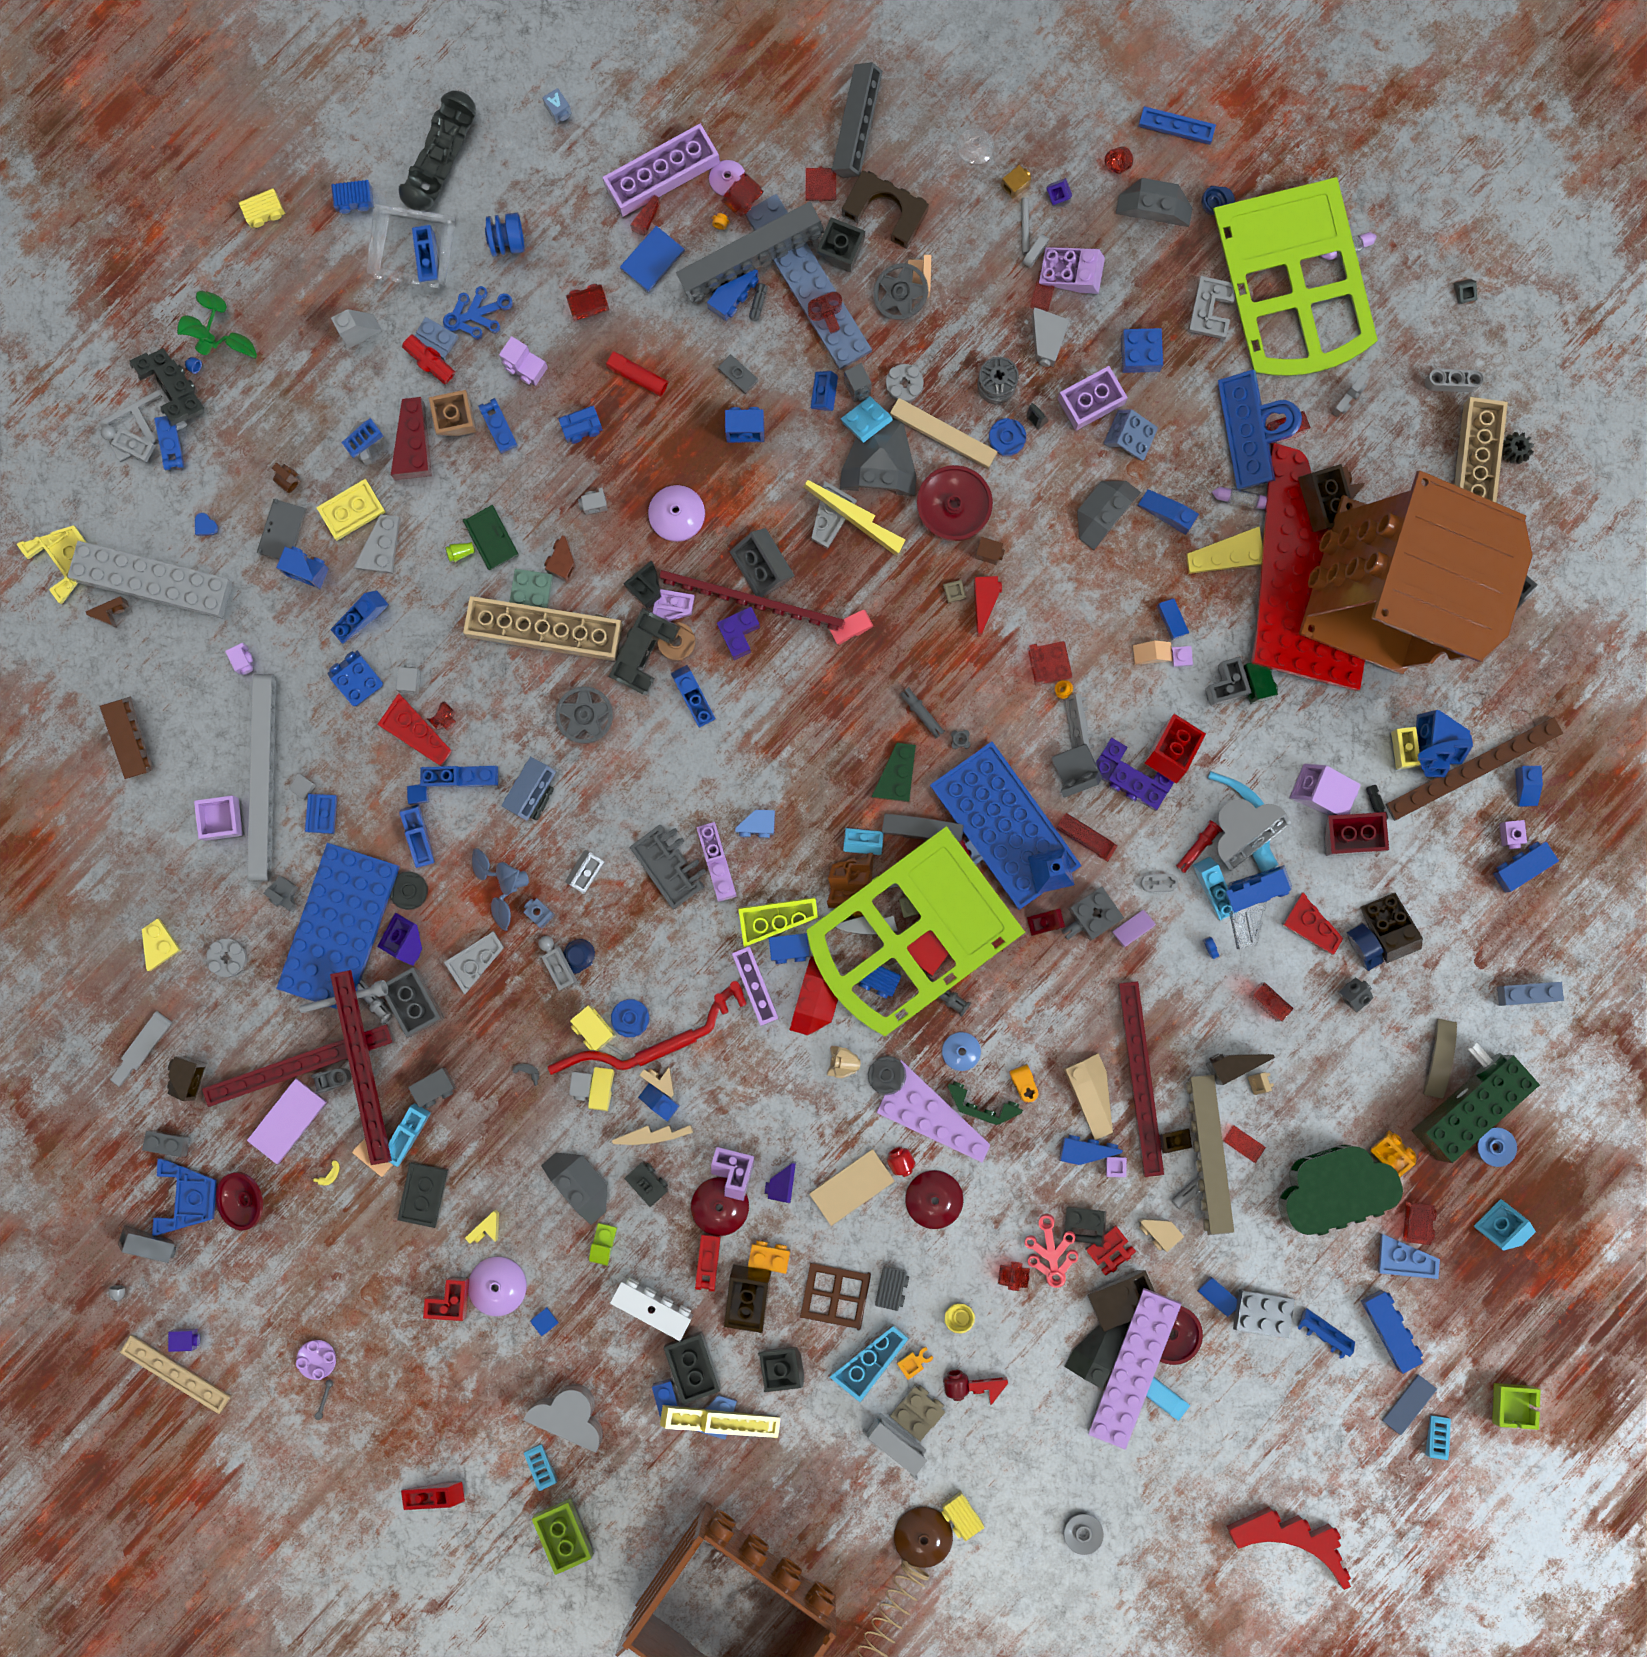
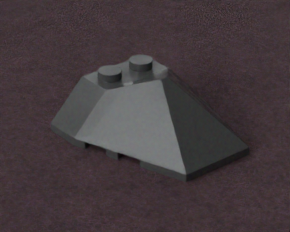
M893 419L864 443L856 437L841 471L840 490L859 491L860 487L896 491V495L915 496L917 477L904 423Z

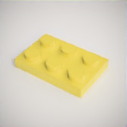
M366 479L316 507L336 541L379 517L380 514L385 513L384 508Z

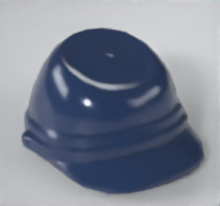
M1210 186L1203 193L1201 199L1202 209L1208 215H1214L1213 208L1235 203L1234 194L1227 187Z
M584 939L570 941L563 952L573 974L580 973L591 966L595 959L593 945Z

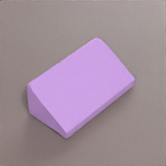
M1142 910L1112 931L1120 944L1126 947L1156 924Z

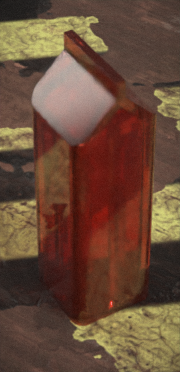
M1068 813L1064 814L1056 827L1059 833L1107 862L1118 847L1111 840Z

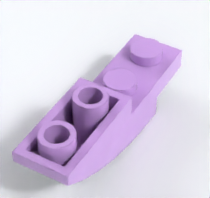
M715 822L696 827L718 902L737 897Z

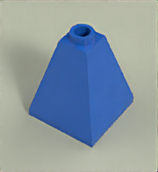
M1440 710L1417 715L1416 730L1419 752L1443 742L1472 739L1470 730Z
M1066 848L1028 856L1037 894L1075 885Z

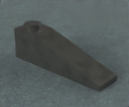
M1130 1322L1107 1331H1103L1099 1324L1072 1350L1064 1367L1102 1389L1116 1361Z

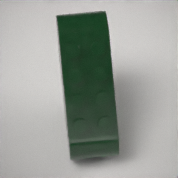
M1343 1144L1296 1160L1289 1171L1291 1186L1281 1193L1278 1208L1283 1222L1290 1229L1305 1235L1317 1234L1321 1236L1329 1233V1229H1343L1348 1227L1347 1223L1355 1222L1357 1224L1366 1221L1368 1216L1379 1217L1384 1215V1211L1394 1208L1401 1201L1403 1186L1397 1171L1392 1166L1373 1161L1371 1155L1361 1147Z

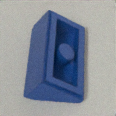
M832 371L815 372L811 409L834 410L838 381L837 374Z
M1175 599L1157 605L1171 640L1189 634Z
M1211 1276L1197 1290L1227 1317L1236 1310L1238 1299Z

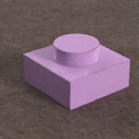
M1191 646L1172 647L1173 667L1193 665Z
M1107 1157L1106 1177H1126L1127 1158Z

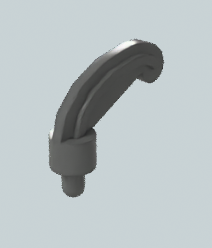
M529 1064L514 1066L513 1073H518L520 1070L531 1074L534 1085H538L539 1072L534 1066Z

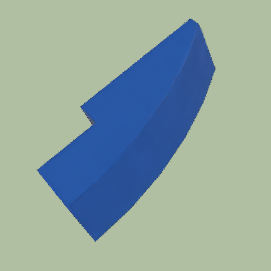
M420 805L401 809L399 813L415 867L418 868L435 863Z

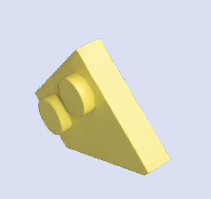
M156 919L142 929L147 971H152L181 951L160 919Z

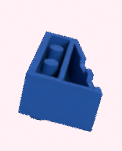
M1285 865L1230 882L1226 893L1235 913L1258 903L1267 902L1273 897L1288 895L1289 891L1292 890V884Z

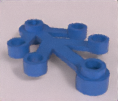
M479 286L476 288V295L468 311L461 314L463 307L470 303V298L467 293H460L453 312L444 316L443 325L450 331L460 329L469 333L476 340L482 338V330L479 327H471L463 322L471 320L489 328L492 333H497L500 331L499 323L496 320L491 321L484 318L482 315L499 309L509 310L513 305L510 295L506 293L500 294L496 302L478 308L482 299H485L488 295L486 288ZM484 290L485 293L483 295H479V291ZM467 297V300L462 302L461 298ZM504 301L509 302L507 306H503L502 303ZM451 320L456 321L454 325L449 324ZM496 324L497 328L491 329V326ZM475 331H480L479 335H473Z

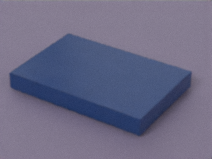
M655 226L622 263L620 269L649 292L685 252V249L658 226Z

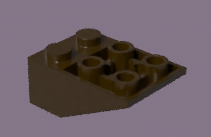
M1396 893L1360 907L1368 928L1375 935L1384 951L1382 956L1386 964L1422 949L1423 937Z
M1135 1270L1087 1295L1103 1331L1131 1321L1143 1288L1155 1292L1146 1270Z

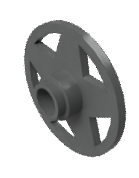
M907 263L894 264L885 269L879 275L874 286V301L877 308L883 315L893 320H905L913 317L923 308L928 297L926 277L917 267ZM903 268L897 278L887 275L895 269ZM913 270L920 276L923 285L912 283ZM881 284L887 293L879 302L878 292ZM923 296L919 305L912 311V299ZM897 306L902 315H892L886 312V310Z
M574 688L564 694L558 702L556 708L557 726L562 734L573 742L588 744L598 741L609 731L612 725L613 709L611 703L601 691L595 688ZM579 692L576 704L564 703L569 696ZM590 692L599 695L606 703H593ZM560 713L570 719L566 731L561 724ZM609 713L608 722L602 731L598 719ZM583 730H586L593 736V738L578 739L575 737Z

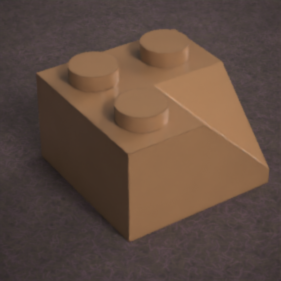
M466 390L429 397L436 435L461 436L477 432L470 397Z

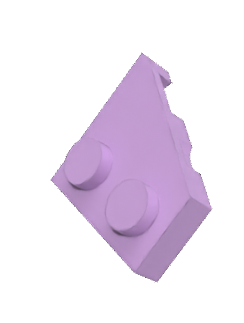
M660 589L662 597L654 603V614L668 621L692 615L695 595Z

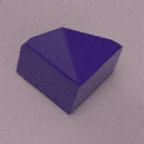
M1066 178L1053 182L1046 187L1052 205L1069 200L1072 197Z

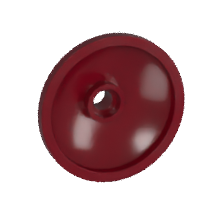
M929 1170L917 1175L910 1182L905 1195L906 1208L911 1218L920 1226L928 1229H941L952 1224L959 1217L964 1203L963 1192L959 1183L948 1173L939 1170ZM933 1197H937L939 1199V1202L937 1204H933L931 1202Z
M233 1172L221 1179L216 1191V1204L222 1219L235 1230L244 1231L253 1228L259 1222L263 1213V1196L259 1186L249 1175L242 1172Z
M714 1177L703 1182L696 1189L691 1200V1213L695 1223L704 1232L714 1236H726L734 1233L744 1224L749 1213L747 1194H745L744 1201L725 1196V1185L728 1179L725 1177ZM717 1204L723 1205L722 1211L716 1210Z
M1181 1306L1172 1327L1174 1335L1169 1336L1160 1362L1169 1365H1179L1191 1360L1200 1350L1203 1341V1330L1199 1319L1189 1309Z

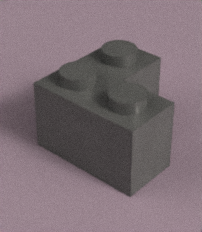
M1240 656L1222 661L1218 665L1222 681L1205 688L1211 707L1248 696L1251 690Z

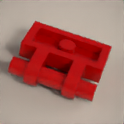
M1116 1225L1105 1233L1103 1247L1091 1244L1085 1249L1097 1265H1100L1103 1261L1106 1263V1266L1101 1269L1105 1276L1110 1272L1114 1273L1120 1264L1125 1260L1126 1262L1129 1261L1131 1256L1136 1253L1132 1246L1127 1250L1123 1248L1129 1241ZM1118 1250L1120 1255L1111 1261L1109 1257Z

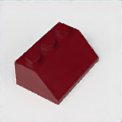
M1386 812L1327 816L1325 831L1326 856L1389 851Z

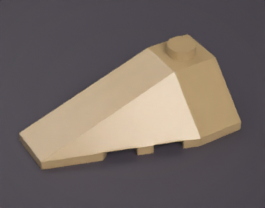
M1099 1053L1064 1068V1073L1094 1140L1113 1133L1107 1071Z

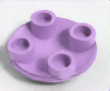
M312 1340L305 1343L298 1351L296 1358V1367L301 1374L313 1380H321L327 1377L336 1365L334 1349L330 1344L322 1340Z

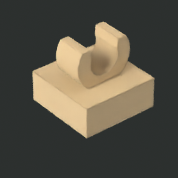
M1262 1072L1248 1076L1254 1095L1272 1091L1271 1087L1274 1084L1269 1083L1268 1076H1270V1073Z

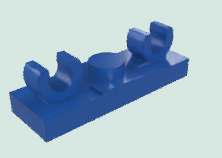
M1308 1308L1303 1311L1298 1325L1299 1330L1304 1326L1308 1327L1306 1335L1309 1336L1315 1332L1322 1341L1331 1345L1330 1352L1333 1353L1336 1349L1341 1351L1339 1353L1340 1359L1344 1358L1345 1354L1350 1357L1354 1353L1355 1341Z

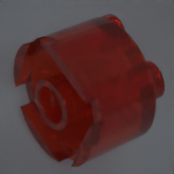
M746 172L739 176V181H735L723 195L724 198L720 200L736 216L740 217L751 209L752 205L750 203L757 200L764 192L761 189L762 187Z

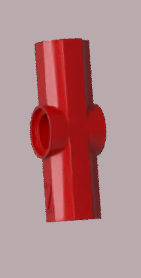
M413 334L405 339L402 348L417 360V365L421 369L431 372L444 385L454 377L456 371L441 359L438 351L432 347H427Z

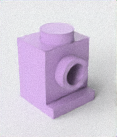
M240 643L225 651L234 671L242 675L252 672V668H254L251 663L253 658L250 652L247 651L249 650L248 646L244 643Z

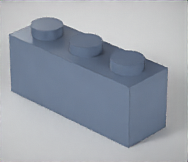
M530 756L501 806L528 821L556 771Z
M1562 982L1497 987L1499 1006L1564 1001Z

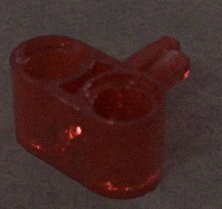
M830 292L812 299L808 303V316L813 321L824 319L830 333L839 331L840 327L835 314L839 313L842 309V296L838 292ZM832 300L838 301V305L832 306L829 304V302ZM819 307L821 311L815 313L812 311V308Z

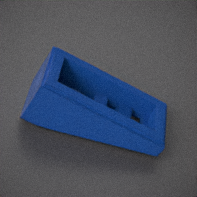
M370 418L341 443L352 458H354L384 436ZM370 428H371V429L373 430V432H374V434H372V435H371V434L369 433V431H368V429H370ZM364 432L368 436L367 440L361 435ZM357 437L362 441L361 445L356 441ZM350 442H353L357 447L355 450L349 444Z

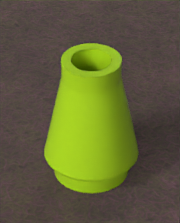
M472 542L449 544V546L445 547L449 562H456L475 553Z

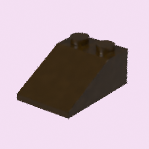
M1218 1053L1209 1058L1210 1062L1206 1063V1066L1211 1075H1214L1215 1083L1217 1085H1225L1274 1059L1275 1056L1273 1054L1223 1055V1053Z
M733 1264L729 1278L724 1327L763 1333L771 1270Z

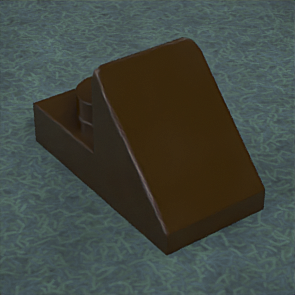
M1189 1128L1159 1133L1163 1154L1192 1148Z

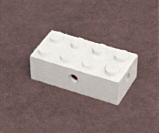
M631 1277L629 1279L624 1278L610 1304L680 1341L693 1317V1314L690 1313L691 1310L683 1305L680 1307L674 1305V1301L666 1296H663V1298L659 1297L654 1289L639 1286V1282Z

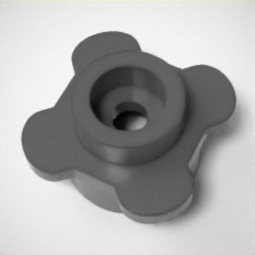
M968 730L952 731L953 743L951 746L953 749H958L959 747L967 749L970 747V733Z

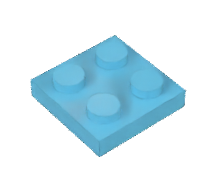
M871 396L841 418L842 423L863 443L893 420L891 415Z

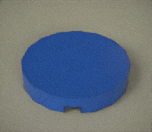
M1010 418L998 420L992 425L989 432L991 448L998 451L997 453L1002 456L1017 454L1023 449L1026 442V431L1019 421Z
M626 999L614 1007L611 1013V1023L619 1035L636 1037L647 1029L649 1012L642 1002L635 999Z

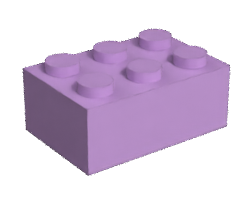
M1107 366L1061 391L1057 399L1075 431L1125 405L1128 397L1110 366Z

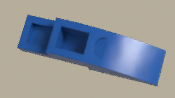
M498 766L420 767V786H498Z

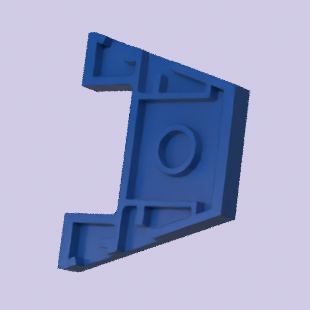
M159 1158L157 1162V1176L177 1178L174 1218H153L152 1236L214 1219L217 1179Z

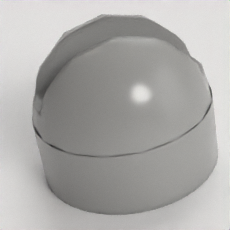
M115 1285L109 1287V1297L112 1300L119 1301L124 1297L125 1286Z

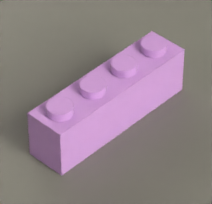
M749 946L732 953L760 1026L779 1019L751 947Z

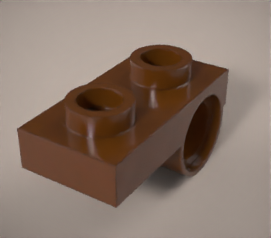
M276 462L273 465L272 469L276 472L273 481L286 493H291L302 482L297 478L299 474L286 464L280 465Z

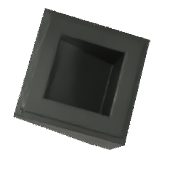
M1468 279L1454 283L1459 304L1478 300L1477 283L1475 280Z

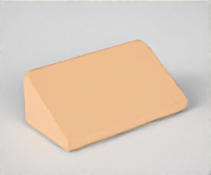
M365 1139L352 1152L381 1177L385 1176L393 1166L389 1162L371 1165Z

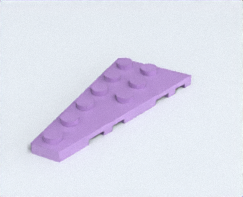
M900 1060L906 1069L907 1077L905 1084L895 1094L884 1095L877 1113L983 1163L990 1144Z

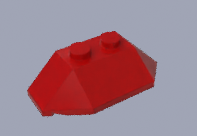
M810 956L789 1029L790 1031L807 1036L832 1022L838 998L827 985L812 956Z

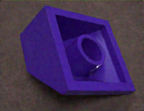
M395 913L377 947L391 956L414 966L422 951L417 925Z
M795 1161L790 1162L772 1176L770 1182H766L764 1194H768V1199L791 1203Z

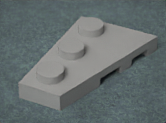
M824 481V489L856 504L857 500ZM821 500L812 540L828 549L846 519Z
M380 514L354 566L355 569L393 574L400 517Z
M494 931L444 962L464 995L504 948Z

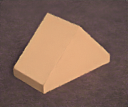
M1154 640L1133 645L1134 665L1173 661L1171 642Z

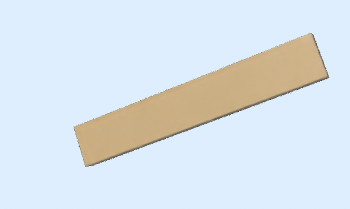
M898 398L890 412L891 417L989 469L998 452Z
M130 1335L120 1351L124 1356L218 1414L223 1411L231 1398V1395L134 1335Z

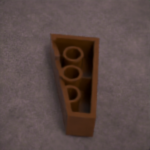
M131 696L100 705L99 707L124 779L150 772L152 762L146 753V745L141 735Z

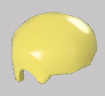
M954 1304L945 1312V1324L954 1333H966L975 1323L974 1312L965 1304Z

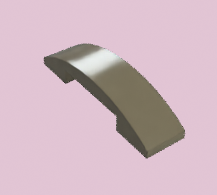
M1437 1019L1434 1032L1435 1044L1429 1075H1426L1423 1094L1443 1098L1454 1060L1457 1022Z

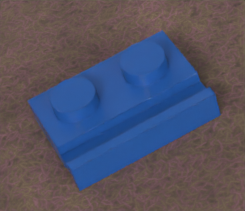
M308 794L305 832L334 834L337 808L336 795Z

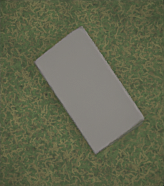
M585 850L565 882L585 894L605 861Z

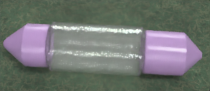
M1371 232L1353 236L1355 250L1359 251L1373 245L1377 236ZM1337 251L1321 255V257L1332 260L1340 258L1341 254Z
M1218 487L1212 492L1216 500L1255 509L1266 508L1267 496L1258 493Z

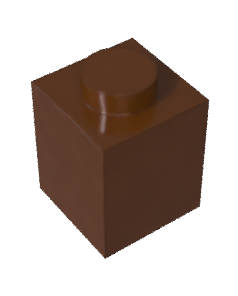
M981 537L975 559L997 565L998 560L1002 561L1004 556L1003 543Z

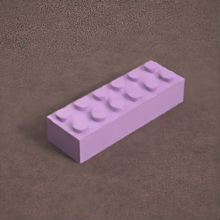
M700 123L602 178L605 188L622 217L720 164L719 154Z

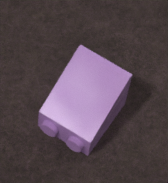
M1303 764L1290 799L1329 816L1346 815L1351 812V807L1358 795L1361 784L1327 765Z

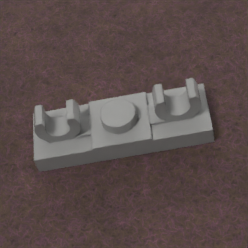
M1074 694L1064 699L1072 748L1087 744L1090 750L1094 748L1093 744H1089V738H1092L1093 735L1087 733V720L1084 711H1087L1088 707H1083L1082 704L1086 697H1081V694Z

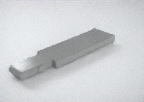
M156 1011L122 1056L121 1060H123V1063L117 1068L110 1081L120 1087L127 1077L131 1075L130 1073L133 1069H139L173 1022Z

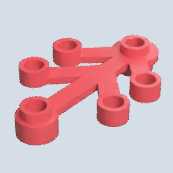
M1043 1214L1040 1216L1038 1224L1044 1230L1047 1249L1037 1243V1239L1032 1235L1025 1238V1246L1033 1249L1048 1260L1050 1268L1041 1263L1039 1256L1036 1254H1031L1028 1257V1265L1035 1267L1046 1275L1047 1283L1051 1287L1059 1288L1066 1281L1065 1272L1072 1263L1078 1260V1252L1076 1250H1069L1066 1256L1067 1259L1058 1268L1057 1260L1066 1248L1074 1243L1075 1234L1072 1231L1065 1232L1063 1240L1055 1249L1052 1231L1055 1223L1054 1217L1050 1214ZM1048 1218L1051 1222L1046 1224L1043 1220ZM1071 1235L1073 1239L1067 1240L1066 1236ZM1032 1239L1034 1244H1028L1027 1240ZM1070 1254H1075V1255H1076V1258H1075V1259H1071V1258L1069 1257V1255H1070ZM1035 1258L1037 1263H1032L1030 1259ZM1053 1275H1058L1060 1278L1055 1280Z

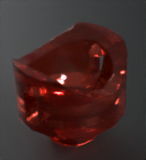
M1121 146L1107 152L1104 162L1114 173L1122 174L1131 169L1133 155L1128 148Z
M444 701L440 703L436 715L427 718V720L437 730L444 727L448 731L456 724V721L453 719L456 712Z

